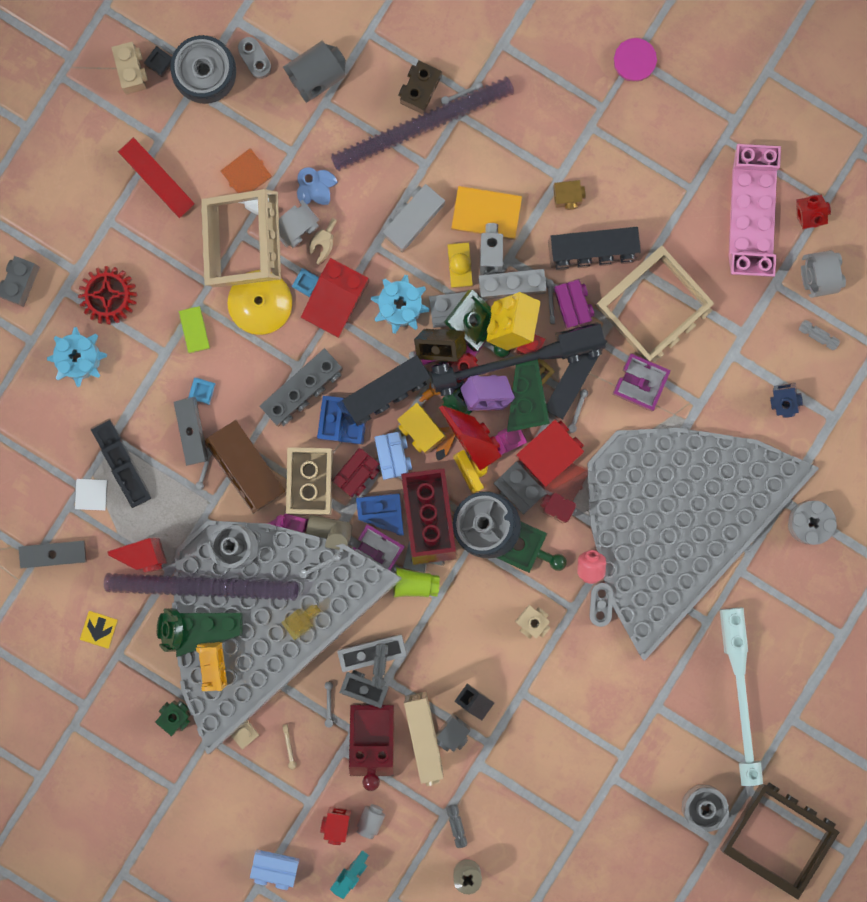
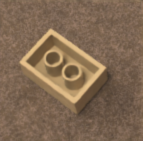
M332 448L287 449L286 514L331 515Z

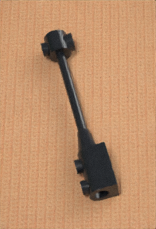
M596 322L555 333L556 342L541 347L537 351L457 372L453 371L452 366L449 367L448 362L431 366L432 371H430L434 390L436 393L440 392L441 396L454 393L453 388L457 387V380L537 359H567L568 363L581 360L580 355L588 353L589 357L599 356L602 354L601 350L606 348L601 324Z

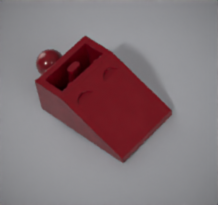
M350 705L349 774L350 776H364L362 784L368 791H375L379 787L380 779L378 776H394V705H382L381 709L372 705Z

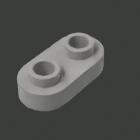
M252 37L242 39L239 42L238 51L251 74L259 79L266 78L271 72V64L256 39ZM247 45L253 46L250 51L245 50V47ZM258 63H263L264 67L262 69H257L256 65Z
M598 583L591 590L589 618L594 625L599 627L609 624L612 618V604L607 590L608 592L612 591V593L613 590L606 583ZM601 589L606 592L603 598L598 596V591ZM599 611L604 613V617L601 620L596 617Z

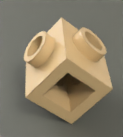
M528 605L515 621L522 627L520 632L529 639L532 636L536 639L539 636L543 638L550 629L548 626L550 621L546 619L549 615L539 607L535 610ZM537 619V626L532 627L531 621Z

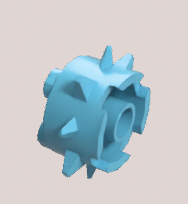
M404 275L401 281L393 283L383 279L384 289L381 291V294L371 297V300L379 305L380 310L375 317V321L386 320L388 324L392 325V333L396 334L400 327L407 325L414 330L418 329L416 320L420 313L429 312L430 308L422 304L421 299L426 288H415L409 283L408 275ZM399 299L406 303V306H402L401 309H398L397 305L394 304Z
M74 327L71 335L63 338L54 337L56 346L53 355L47 357V361L54 362L58 370L56 376L58 381L65 377H70L74 379L76 386L80 387L82 379L89 378L91 375L97 378L100 377L97 368L100 365V360L107 357V354L100 352L99 348L95 345L98 338L97 334L86 338L80 335L77 327ZM76 352L81 355V358H77V362L73 359Z

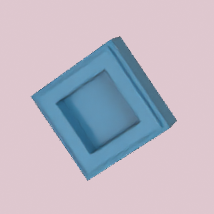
M302 268L291 287L310 298L319 277Z
M194 377L188 398L196 397L197 401L210 405L216 384Z

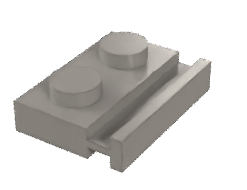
M466 292L429 296L433 328L448 327L444 321ZM471 315L469 318L470 324L476 323L474 315Z

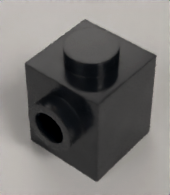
M469 684L465 685L455 699L458 705L481 721L494 705L492 700Z

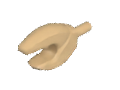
M334 218L331 219L326 231L322 229L318 231L310 242V254L314 252L316 246H323V251L316 262L318 265L329 256L332 250L333 235L330 233L337 221Z

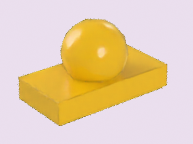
M469 243L447 244L451 288L472 287Z
M464 450L453 455V459L471 493L474 494L484 489L479 478L487 473L488 466L479 471L472 459L469 460Z

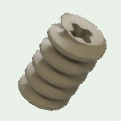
M468 859L456 864L453 878L457 890L468 895L478 891L482 884L479 865L475 861Z

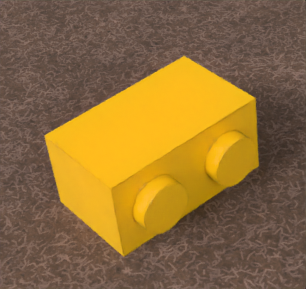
M419 403L413 405L397 419L400 423L398 428L405 436L409 434L413 438L412 445L419 453L423 451L428 454L447 438Z

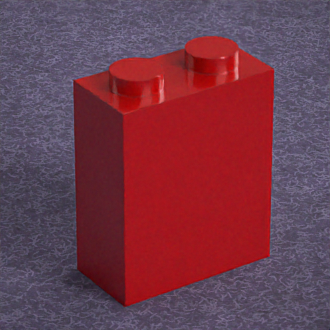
M554 420L515 455L544 488L584 453L582 442L576 436L572 438L567 433L569 428L561 420L559 422Z

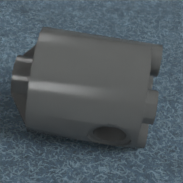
M322 40L283 66V69L294 87L298 89L303 100L307 103L346 77V60L337 46L325 44Z

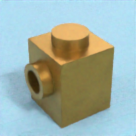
M580 180L557 182L553 185L555 208L565 207V210H574L578 208V205L582 204V199H586L585 186H581Z

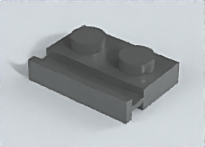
M517 461L493 483L523 515L546 494Z

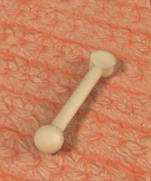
M284 724L283 731L290 761L288 767L293 770L297 767V764L293 759L288 725Z

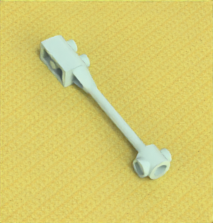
M744 608L720 609L724 653L728 654L734 675H736L745 762L739 763L741 786L763 784L761 761H754L744 676L748 652Z

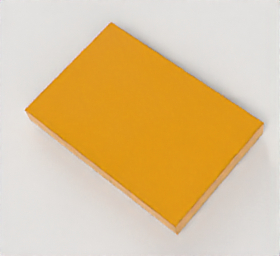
M458 186L451 230L482 234L485 233L487 223H496L499 225L498 234H503V238L515 240L522 196Z

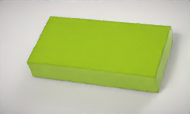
M198 306L179 311L188 353L210 349L201 307Z

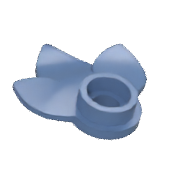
M310 167L303 168L297 176L299 183L297 198L299 201L304 200L307 205L311 200L321 205H328L330 202L329 187L337 184L336 177L326 170L316 171ZM307 174L312 176V181L309 183L305 181Z

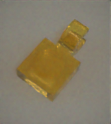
M311 605L304 613L301 609H297L281 623L291 637L297 640L313 627L310 620L317 616L321 610L317 605Z

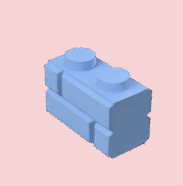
M400 432L374 437L383 480L401 477V474L409 473L408 470H412L410 457L405 458L404 449L408 448L406 436H401Z
M257 849L254 855L250 878L254 879L256 884L267 885V882L276 884V888L288 890L289 887L294 886L300 859Z

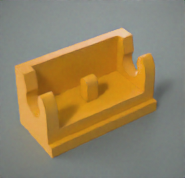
M222 642L198 644L196 652H199L201 667V690L222 691L227 686Z

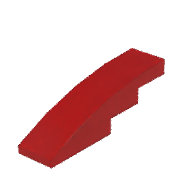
M134 137L117 151L178 218L195 204Z

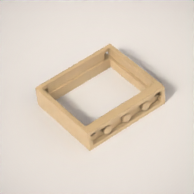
M262 189L202 199L205 286L225 287L280 280L278 192ZM258 199L261 272L221 277L219 205Z
M660 246L595 306L643 359L647 361L653 360L655 363L664 355L662 350L667 345L672 348L680 341L678 336L683 331L687 334L696 326L695 320L699 317L704 319L712 312L710 307L714 302L667 250ZM661 259L702 306L648 353L607 306Z
M427 691L405 696L404 706L421 784L426 783V786H432L433 784L440 783L439 781L443 779V766Z

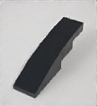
M587 353L580 355L581 360L569 363L546 404L548 412L562 420L564 419L599 356L589 357Z
M109 418L91 427L90 430L131 508L150 500L149 491L111 419Z

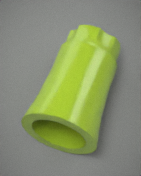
M396 567L395 574L399 575L402 579L393 587L394 598L406 596L429 597V595L438 597L439 575L409 571Z

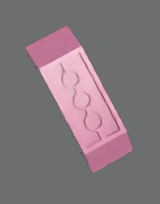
M737 144L732 170L729 235L731 275L775 277L776 254H773L776 181L777 171L780 168L781 146Z

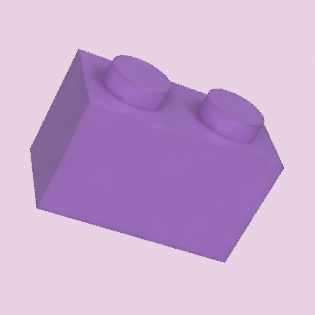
M471 376L460 388L468 411L504 410L515 398L506 376Z

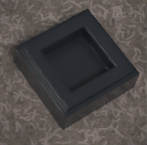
M156 46L144 64L162 77L169 69L172 57Z

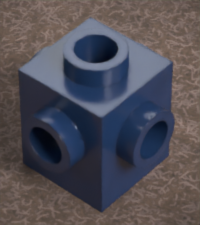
M796 383L774 386V397H770L771 408L772 410L776 409L777 416L782 415L783 418L795 416V413H799L800 406H803L802 394L797 393Z

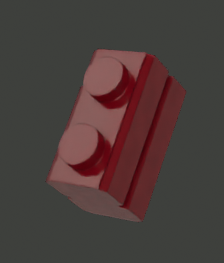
M359 447L333 478L332 482L352 498L354 495L359 497L366 489L364 483L369 478L373 480L380 472V469H378L380 464Z
M553 493L545 495L540 506L543 507L544 514L554 517L555 520L561 523H566L573 514L576 503L568 499L564 500L563 496Z

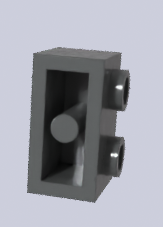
M14 256L13 260H10L7 264L6 272L8 273L5 280L0 282V297L24 307L40 267L35 263Z
M355 670L352 673L347 672L339 693L381 709L389 687L385 686L386 682L384 681V685L381 688L373 687L372 681L364 678L366 674Z
M452 713L436 734L437 744L447 752L449 749L453 752L457 748L461 750L468 741L467 735L470 732V727Z

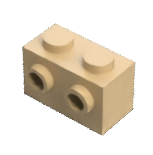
M133 42L111 47L121 87L125 94L146 90L145 81H148L145 68L141 69L140 61L143 58L140 48H136Z

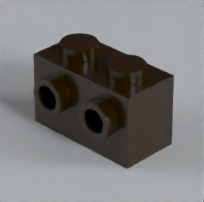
M418 60L416 66H411L407 76L410 79L407 85H402L398 96L401 97L400 104L424 115L441 80L442 71Z
M423 329L414 339L416 355L420 360L457 362L467 351L464 330Z

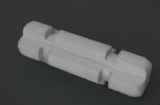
M804 320L799 327V331L804 334L808 333L809 337L823 345L826 344V347L831 350H835L840 343L839 339L834 336L830 337L829 333L817 326L813 327L812 323Z

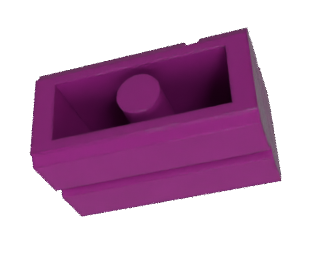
M580 279L554 287L566 330L592 322L591 317L595 315L592 305H587L585 296H588L585 283L581 284Z

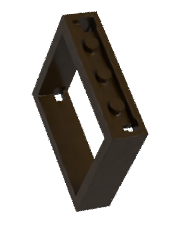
M770 782L767 785L761 784L753 794L720 850L799 900L840 832L834 828L836 824L826 817L823 821L817 818L818 812L806 806L803 809L798 806L797 803L799 801L791 795L787 794L784 797L779 794L780 789ZM765 793L826 831L794 885L732 847Z

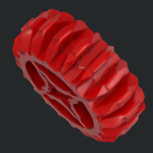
M108 266L104 267V273L98 267L96 268L97 275L89 272L88 274L91 279L83 278L82 281L87 285L86 287L79 286V289L84 291V294H79L78 298L85 299V301L79 305L80 307H87L84 310V314L92 313L90 316L92 321L98 317V323L102 324L106 318L107 325H111L113 318L118 324L120 323L118 316L121 315L122 318L127 319V315L124 312L127 310L129 313H132L133 310L129 305L137 304L136 301L131 300V297L138 296L136 292H131V290L136 288V285L129 284L132 280L130 276L124 278L125 271L122 270L118 274L117 267H113L111 273ZM111 279L120 281L124 291L113 290ZM104 280L102 288L99 291H93L95 285ZM106 291H109L111 294H114L112 295V298H110V300H107L101 296H103L104 293L106 294ZM124 298L121 306L112 311L114 303ZM92 300L102 301L105 313L97 311L93 306Z

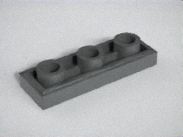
M196 397L175 401L174 407L186 466L209 461Z
M85 541L18 547L20 568L87 562ZM53 550L56 552V557L54 559L50 556V553Z

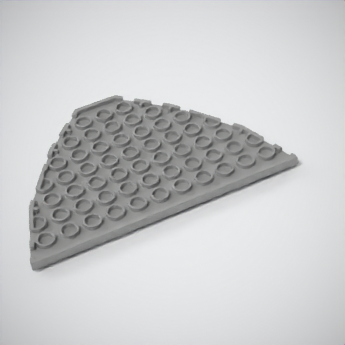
M683 428L617 430L588 461L590 526L596 550L606 558L604 582L613 590V593L612 591L608 592V590L607 593L612 607L644 661L819 469L817 466L804 462L755 439Z
M206 521L176 549V572H174L173 583L174 603H172V608L177 609L179 613H243L242 635L222 642L227 686L222 691L201 690L202 675L199 652L194 651L177 657L181 673V691L190 714L193 715L198 734L205 745L206 753L211 754L402 578L344 544L336 545L340 547V550L326 548L325 538L266 523ZM224 524L248 527L257 538V557L248 566L240 569L224 568L216 564L208 552V542L216 528ZM233 543L231 550H234L235 543ZM336 553L341 555L339 562L334 561L310 573L307 578L299 576V572L302 569L308 570L332 558Z

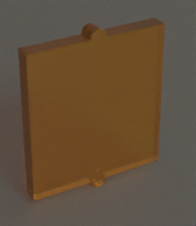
M251 148L221 170L228 180L229 186L233 187L237 193L254 191L272 177L263 165V160H259Z

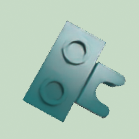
M363 850L355 858L348 870L344 868L340 872L336 881L331 886L330 890L336 896L344 899L360 878L357 875L361 876L368 865L365 864V861L369 855Z

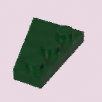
M538 360L516 365L512 391L515 398L510 405L507 432L550 424Z
M180 613L183 624V636L179 649L176 650V657L196 651L198 644L224 642L241 636L243 613Z

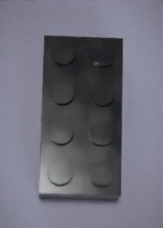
M638 227L550 235L548 240L550 267H556V270H567L572 265H577V268H587L592 263H599V266L612 265L614 261L628 264L633 263V260L637 259L641 253Z
M416 355L339 401L337 405L349 425L356 423L359 426L372 419L370 414L373 412L377 415L390 408L388 403L391 401L395 404L408 397L407 392L409 390L413 393L426 386V380L430 376Z

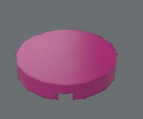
M631 38L622 42L614 55L615 70L619 76L628 81L638 82L648 78L654 71L657 62L653 46L640 38Z

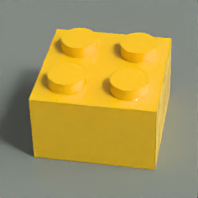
M521 292L494 301L491 307L492 314L487 328L488 335L486 341L505 350L533 342L541 301Z

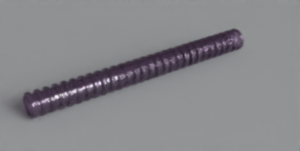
M505 76L502 81L499 79L497 83L492 82L490 86L487 84L484 89L481 87L479 91L474 90L472 94L467 93L466 97L461 96L459 100L456 98L454 102L449 101L448 105L442 104L441 108L438 106L434 111L431 109L430 113L424 112L423 116L418 115L416 119L413 117L411 121L406 120L405 124L399 123L398 127L393 126L391 130L388 128L387 132L381 131L380 135L375 134L373 138L370 136L366 141L363 139L360 144L357 142L355 146L350 145L348 149L345 147L342 152L339 150L337 154L332 153L331 159L336 170L341 171L343 167L346 169L347 165L353 166L354 162L359 163L361 159L364 161L366 160L365 157L371 158L372 154L378 155L379 151L384 152L386 148L389 150L390 146L396 147L397 143L402 144L404 140L407 142L411 137L414 139L415 135L418 134L420 136L422 132L427 133L429 129L432 131L434 130L433 127L436 126L438 128L440 124L445 125L447 121L452 122L453 118L456 120L460 115L463 117L465 113L470 114L471 110L477 111L478 107L481 109L483 105L488 106L489 102L495 103L496 99L501 100L503 96L504 98L508 97L507 94L513 95L514 88L510 79Z
M107 573L104 578L105 591H112L113 593L132 592L136 594L138 592L139 594L152 593L155 595L157 593L159 595H163V593L169 595L171 593V595L178 594V596L183 594L189 596L191 594V596L198 595L200 597L204 594L205 597H209V595L215 597L217 595L218 597L224 596L225 598L229 596L231 598L236 596L242 598L244 596L245 599L249 597L251 599L256 597L262 599L264 597L267 600L269 598L271 600L276 598L278 600L283 598L284 600H289L291 598L292 601H295L299 590L296 581L291 583L290 581H285L284 583L282 580L278 582L272 580L270 582V580L263 581L259 579L257 582L256 579L251 581L249 579H238L237 581L235 578L231 580L229 578H225V580L219 578L217 580V578L210 579L209 577L205 579L199 577L197 579V577L190 578L186 576L184 578L179 576L177 578V576L170 577L167 575L165 577L163 575L159 577L153 575L151 577V575L144 576L143 574L139 576L137 574H126L125 576V574L118 575V573L113 575Z

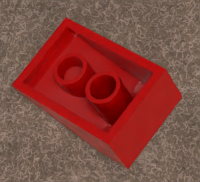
M330 258L317 281L301 318L339 338L370 282L369 278Z
M443 405L439 407L458 441L479 471L502 457L498 451V448L501 447L494 436L491 438L488 436L490 431L484 422L479 423L474 416Z

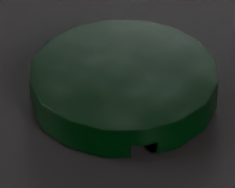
M165 608L163 610L164 613H160L158 617L156 634L158 639H161L162 644H159L164 652H175L179 649L182 641V618L177 609Z

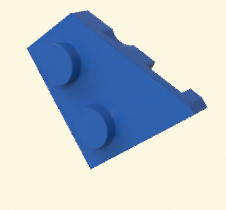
M400 493L356 497L358 520L370 523L381 529H386L400 536L404 535Z

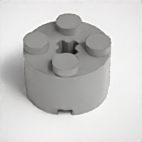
M304 200L299 202L302 206L299 208L293 206L279 218V238L286 248L288 246L294 248L302 241L301 236L305 232H308L310 235L319 227L317 224L319 218Z
M832 250L803 256L802 260L806 261L805 265L801 266L802 282L805 290H810L811 294L808 295L811 298L839 293L841 288L846 286L845 276L841 272L842 257L840 253H834Z
M820 501L799 503L791 510L788 520V529L792 537L808 545L826 542L831 538L837 527L834 512L828 505ZM809 518L816 521L813 527L808 526L810 523Z
M224 524L213 531L208 542V552L216 564L224 568L240 569L248 566L257 557L258 542L256 536L248 527ZM233 543H235L234 550H231Z
M696 785L685 794L682 801V813L685 819L698 831L711 832L718 830L728 819L729 807L725 796L710 785ZM702 805H707L710 808L709 811H703L701 809Z

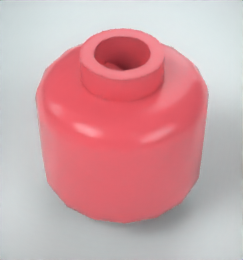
M595 550L582 553L578 558V576L589 584L597 583L604 578L606 573V558L604 555Z

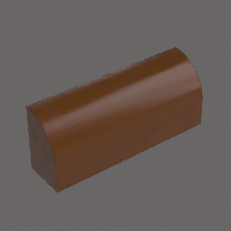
M234 420L205 440V445L253 514L285 492L237 420Z

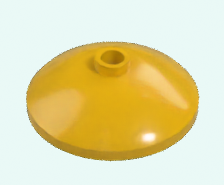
M255 270L248 273L261 272V270ZM282 278L280 280L233 285L227 300L228 311L234 323L243 331L254 335H266L280 329L287 322L293 304L290 289ZM257 297H261L263 299L262 303L259 305L255 304V299Z

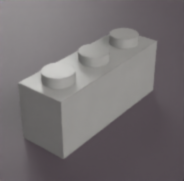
M427 184L422 188L418 186L411 194L413 197L408 204L404 202L397 210L399 214L394 220L390 218L382 227L384 229L382 232L383 236L402 253L445 205V200Z
M544 269L479 275L478 278L480 297L483 300L505 298L518 292L526 295L545 294L546 292Z
M402 634L338 649L342 672L374 665L375 656H377V653H375L377 644L388 645V652L385 656L387 657L386 661L406 657L407 652Z

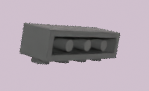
M324 348L264 401L260 408L276 426L279 427L282 424L284 427L293 419L291 416L297 410L299 412L303 411L310 404L308 400L311 397L315 396L317 398L326 390L324 386L329 381L334 383L342 376L340 372L343 368Z

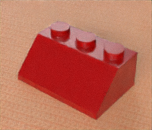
M148 538L107 551L108 556L135 570H143L144 573L163 569L162 564L167 563L160 538Z

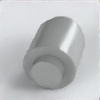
M371 804L370 807L365 806L357 825V833L365 838L373 839L374 835L378 834L385 814L382 812L383 809L374 804Z

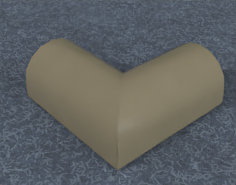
M310 515L306 534L325 538L326 548L340 550V547L336 545H349L352 525L346 521Z

